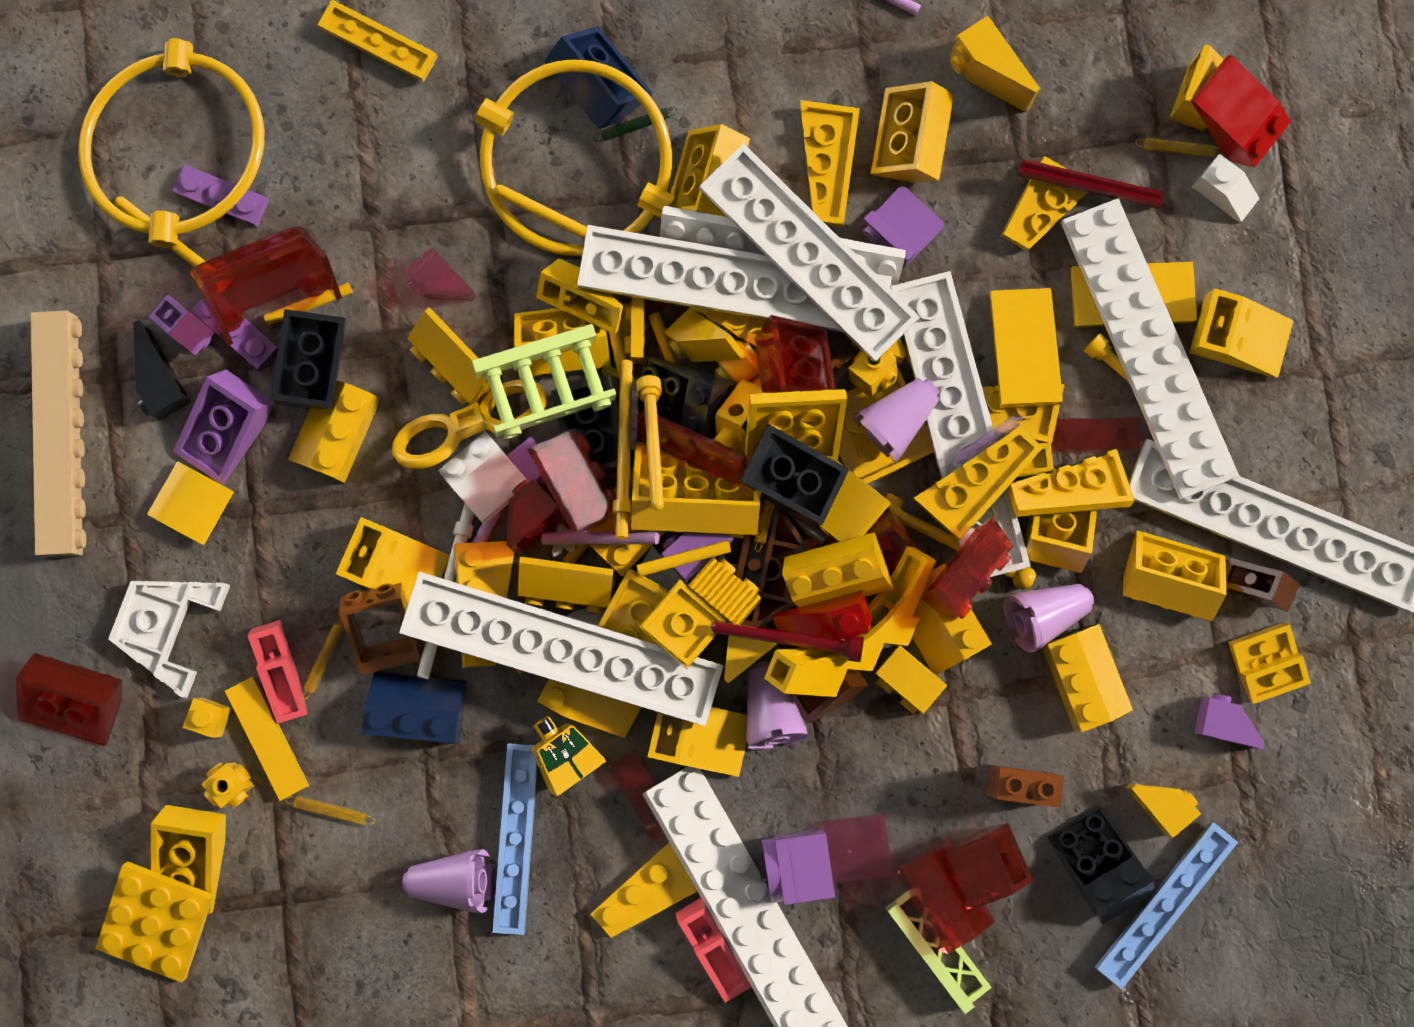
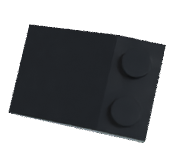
M767 424L740 482L783 512L809 526L823 525L849 469L776 427Z

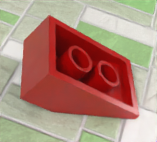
M1232 55L1225 57L1191 100V103L1226 159L1230 162L1253 168L1257 166L1291 123L1280 102Z

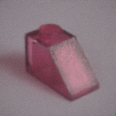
M430 247L405 270L410 278L407 284L418 296L424 293L429 299L472 301L476 298L474 291L433 247Z

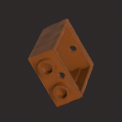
M386 583L378 586L376 589L364 592L353 591L340 598L339 614L360 675L421 661V641L409 636L366 647L354 614L396 603L403 622L408 601L402 583L393 585Z
M989 764L985 795L998 800L1061 808L1064 776L1049 772Z

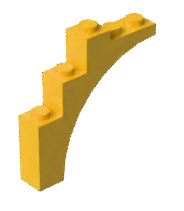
M906 547L895 571L890 577L893 589L879 593L868 605L872 617L870 632L857 635L864 637L861 663L848 661V657H842V653L800 647L796 649L775 650L764 679L784 694L836 697L848 669L873 671L884 643L909 645L920 619L914 612L936 560L914 547Z

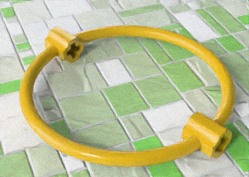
M179 38L169 39V41L165 42L164 53L144 58L120 71L100 90L90 105L82 124L78 146L79 166L85 186L99 208L114 221L129 229L149 234L148 243L152 246L173 248V246H177L178 234L200 229L216 221L231 210L249 189L260 167L263 156L265 131L261 110L250 87L234 70L213 58L193 53V45L189 41ZM192 65L217 73L226 79L240 94L251 119V152L238 183L216 206L205 213L184 221H179V216L176 213L155 211L150 215V222L136 219L118 209L108 200L99 187L91 161V142L94 128L106 103L129 80L156 67L163 66V71L166 74L176 77H187V75L191 74Z
M562 60L544 64L522 75L503 92L496 103L486 98L477 112L475 122L484 126L480 147L482 180L488 198L502 221L521 239L541 250L557 255L582 257L584 244L559 243L539 236L520 223L505 205L503 199L494 192L496 182L492 167L493 140L495 132L504 136L505 132L509 129L515 113L507 109L510 103L533 83L548 76L567 72H584L607 78L625 88L640 102L656 131L660 151L659 176L656 185L648 182L639 198L637 206L643 208V212L623 231L640 233L655 215L662 218L664 206L672 207L676 196L667 192L672 170V149L668 129L660 110L650 95L631 77L613 67L595 61Z

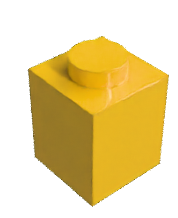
M193 698L183 728L211 738L222 737L232 708L206 698Z

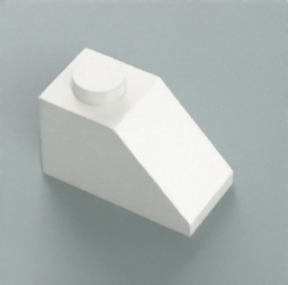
M1221 154L1209 164L1192 186V188L1239 223L1243 221L1259 200L1246 174Z

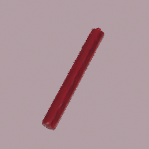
M1027 159L1021 161L1018 169L1020 177L1113 199L1119 198L1122 201L1157 208L1162 204L1163 193L1146 187Z

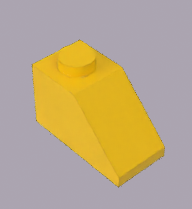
M1131 783L1125 787L1165 836L1175 837L1201 815L1195 807L1198 805L1197 800L1186 789L1182 791L1181 789Z

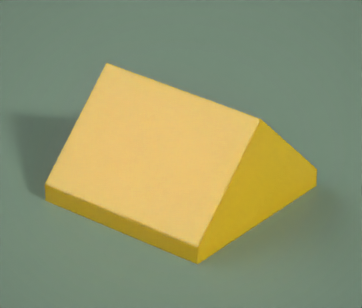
M728 636L724 671L725 682L727 684L776 646L777 643Z

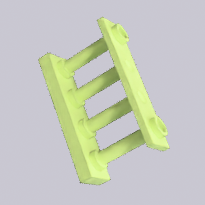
M593 324L472 361L476 379L483 377L484 380H488L502 424L494 426L496 437L503 435L504 439H510L522 434L521 429L593 407L594 411H598L611 406L610 401L615 400L616 397L615 388L603 391L589 350L592 347L591 343H594L596 339ZM573 349L574 353H578L592 396L576 401L573 399L560 361L561 353ZM542 358L544 362L549 364L562 403L560 406L547 410L543 408L530 370L531 362ZM510 368L518 371L532 412L531 415L515 420L500 379L501 371Z

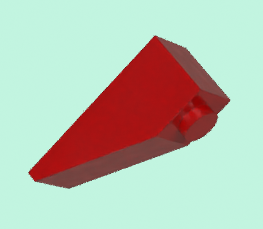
M863 590L780 612L772 616L778 631L837 640L870 632L872 622Z

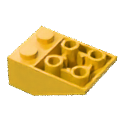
M1214 288L1204 297L1189 353L1277 379L1293 320L1246 297Z
M361 517L336 574L370 589H376L378 586L386 583L392 585L402 583L409 604L418 573L422 572L442 578L450 555Z
M711 707L706 726H702L658 712L647 757L739 777L747 744V715Z

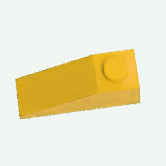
M557 259L541 271L536 295L537 299L613 334L618 332L623 305L610 293L578 288L579 267L562 259Z
M691 308L664 331V334L671 341L667 345L672 352L679 358L684 355L692 362L742 360L746 356L729 333Z

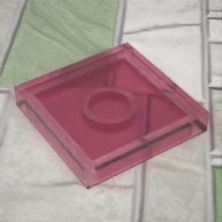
M884 813L822 821L823 831L826 833L833 884L893 877Z

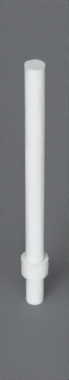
M464 503L460 521H457L453 531L455 539L444 579L451 582H456L454 545L456 543H466L467 539H471L474 528L471 525L474 513L466 503ZM429 642L425 643L417 677L429 679L438 645Z

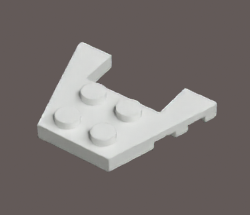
M131 581L108 639L136 662L146 667L157 679L172 688L177 695L187 698L197 671L169 662L168 658L190 601L221 611L230 585L226 583Z

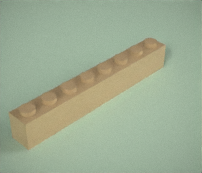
M67 310L31 312L35 555L46 558L83 556V548L86 546V533L82 530V518L85 517L86 506L81 493V487L85 485V474L83 469H81V457L84 456L85 448L83 440L80 439V427L84 424L83 411L80 409L83 383L79 379V367L82 366L83 357L81 350L78 348V337L82 335V325L78 317Z

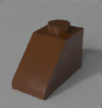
M1233 558L1229 559L1226 566V590L1261 605L1289 612L1300 585L1298 582L1282 571Z

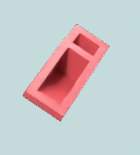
M281 620L252 628L247 636L258 663L256 669L277 724L307 715L299 676Z
M702 898L677 911L675 915L680 927L724 1002L726 1003L751 988L749 981Z

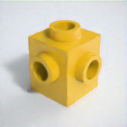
M861 350L856 355L853 364L848 368L850 382L872 400L883 389H889L895 383L898 375L897 359L890 350H887L875 363Z
M222 762L217 764L206 773L209 778L202 783V786L206 789L204 795L213 806H219L220 808L237 807L249 797L247 792L254 787L253 783L249 780L251 777L242 765H237L236 762L225 765ZM223 780L228 784L227 790L220 784Z

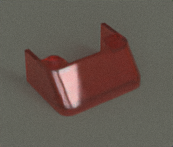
M303 227L287 228L198 264L190 271L193 282L214 326L227 346L233 344L229 332L235 331L241 326L245 319L243 312L297 289L302 294L310 297L319 296L328 289L336 300L342 298L328 256Z

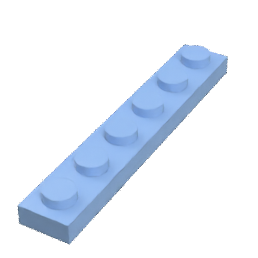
M507 744L492 933L525 934L538 770L537 762L531 751L534 745Z
M1210 821L1155 890V893L1151 895L1104 954L1095 968L1116 986L1123 989L1238 842L1217 824Z

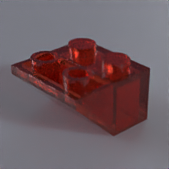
M1009 823L983 828L942 852L967 911L975 910L1010 896L1034 881Z

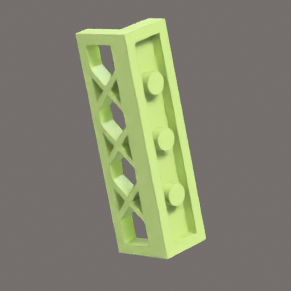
M914 885L885 907V909L960 1009L966 1014L975 1007L973 1002L992 987ZM913 895L921 904L920 918L907 916L900 907ZM925 910L932 918V920L924 919ZM911 921L919 922L918 930ZM923 923L936 924L940 929L939 943L925 941L922 937ZM944 935L951 945L943 944ZM931 947H938L937 955ZM943 948L957 951L959 954L958 968L945 967L941 962ZM963 961L966 963L970 970L962 969ZM949 972L957 973L956 981ZM962 974L975 975L981 983V986L968 996L960 987Z

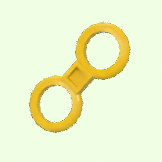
M521 379L502 383L506 397L516 393H525ZM535 382L545 410L547 394L541 385ZM490 391L483 397L480 405L477 402L450 413V416L446 414H428L407 423L397 433L392 443V454L398 464L409 469L432 467L446 460L457 449L461 440L485 430L494 433V426L502 424V422L491 417V412L496 405L492 392ZM529 408L525 413L514 418V420L531 415V409ZM432 427H442L448 430L445 442L432 452L423 455H411L406 452L409 440L417 433Z

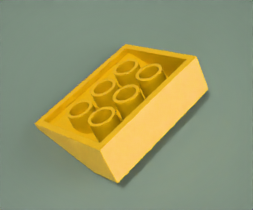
M636 442L631 530L738 535L758 534L760 495L740 482L747 467L744 455H738L729 450L725 454H719L711 445L659 443L664 506L661 510L655 511L651 507L647 442Z

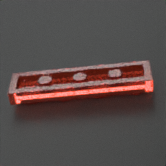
M642 410L637 414V440L647 444L645 412ZM657 415L661 451L738 487L742 484L740 479L747 467V455Z

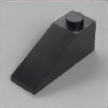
M138 319L133 322L136 391L141 398L138 400V404L146 416L151 415L161 420L191 403V400L150 328Z

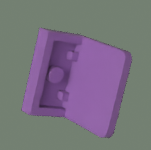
M902 186L876 212L872 210L863 219L861 229L864 235L875 244L906 250L903 268L905 269L943 229L944 223L911 191Z

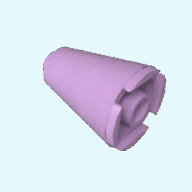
M917 378L861 410L853 419L858 427L862 424L867 429L864 434L887 458L891 456L892 461L895 463L902 456L939 402L937 397L939 390L928 378L924 381Z
M1081 584L1016 592L1008 595L1009 598L1004 600V614L1009 630L1015 628L1019 637L1015 638L1017 644L1024 651L1032 653L1041 649L1090 613L1094 604V598L1091 591Z
M771 661L758 662L753 665L754 669L748 672L746 742L751 750L774 748L773 745L780 743L787 746L808 737L807 727L792 695L784 694L764 679Z
M476 849L413 865L403 875V889L407 891L410 898L472 913H484L487 910V907H483L484 902L491 901L493 891L492 865H486L484 858L490 856L486 850Z

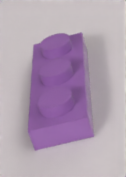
M184 164L172 192L208 208H213L232 191L235 184ZM247 190L240 201L226 215L258 227L269 199Z
M210 289L191 309L195 315L258 371H261L278 353V347L213 289Z

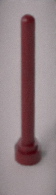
M715 621L711 624V631L715 634L842 653V657H848V661L861 663L864 637L852 635L851 638H845L843 641Z

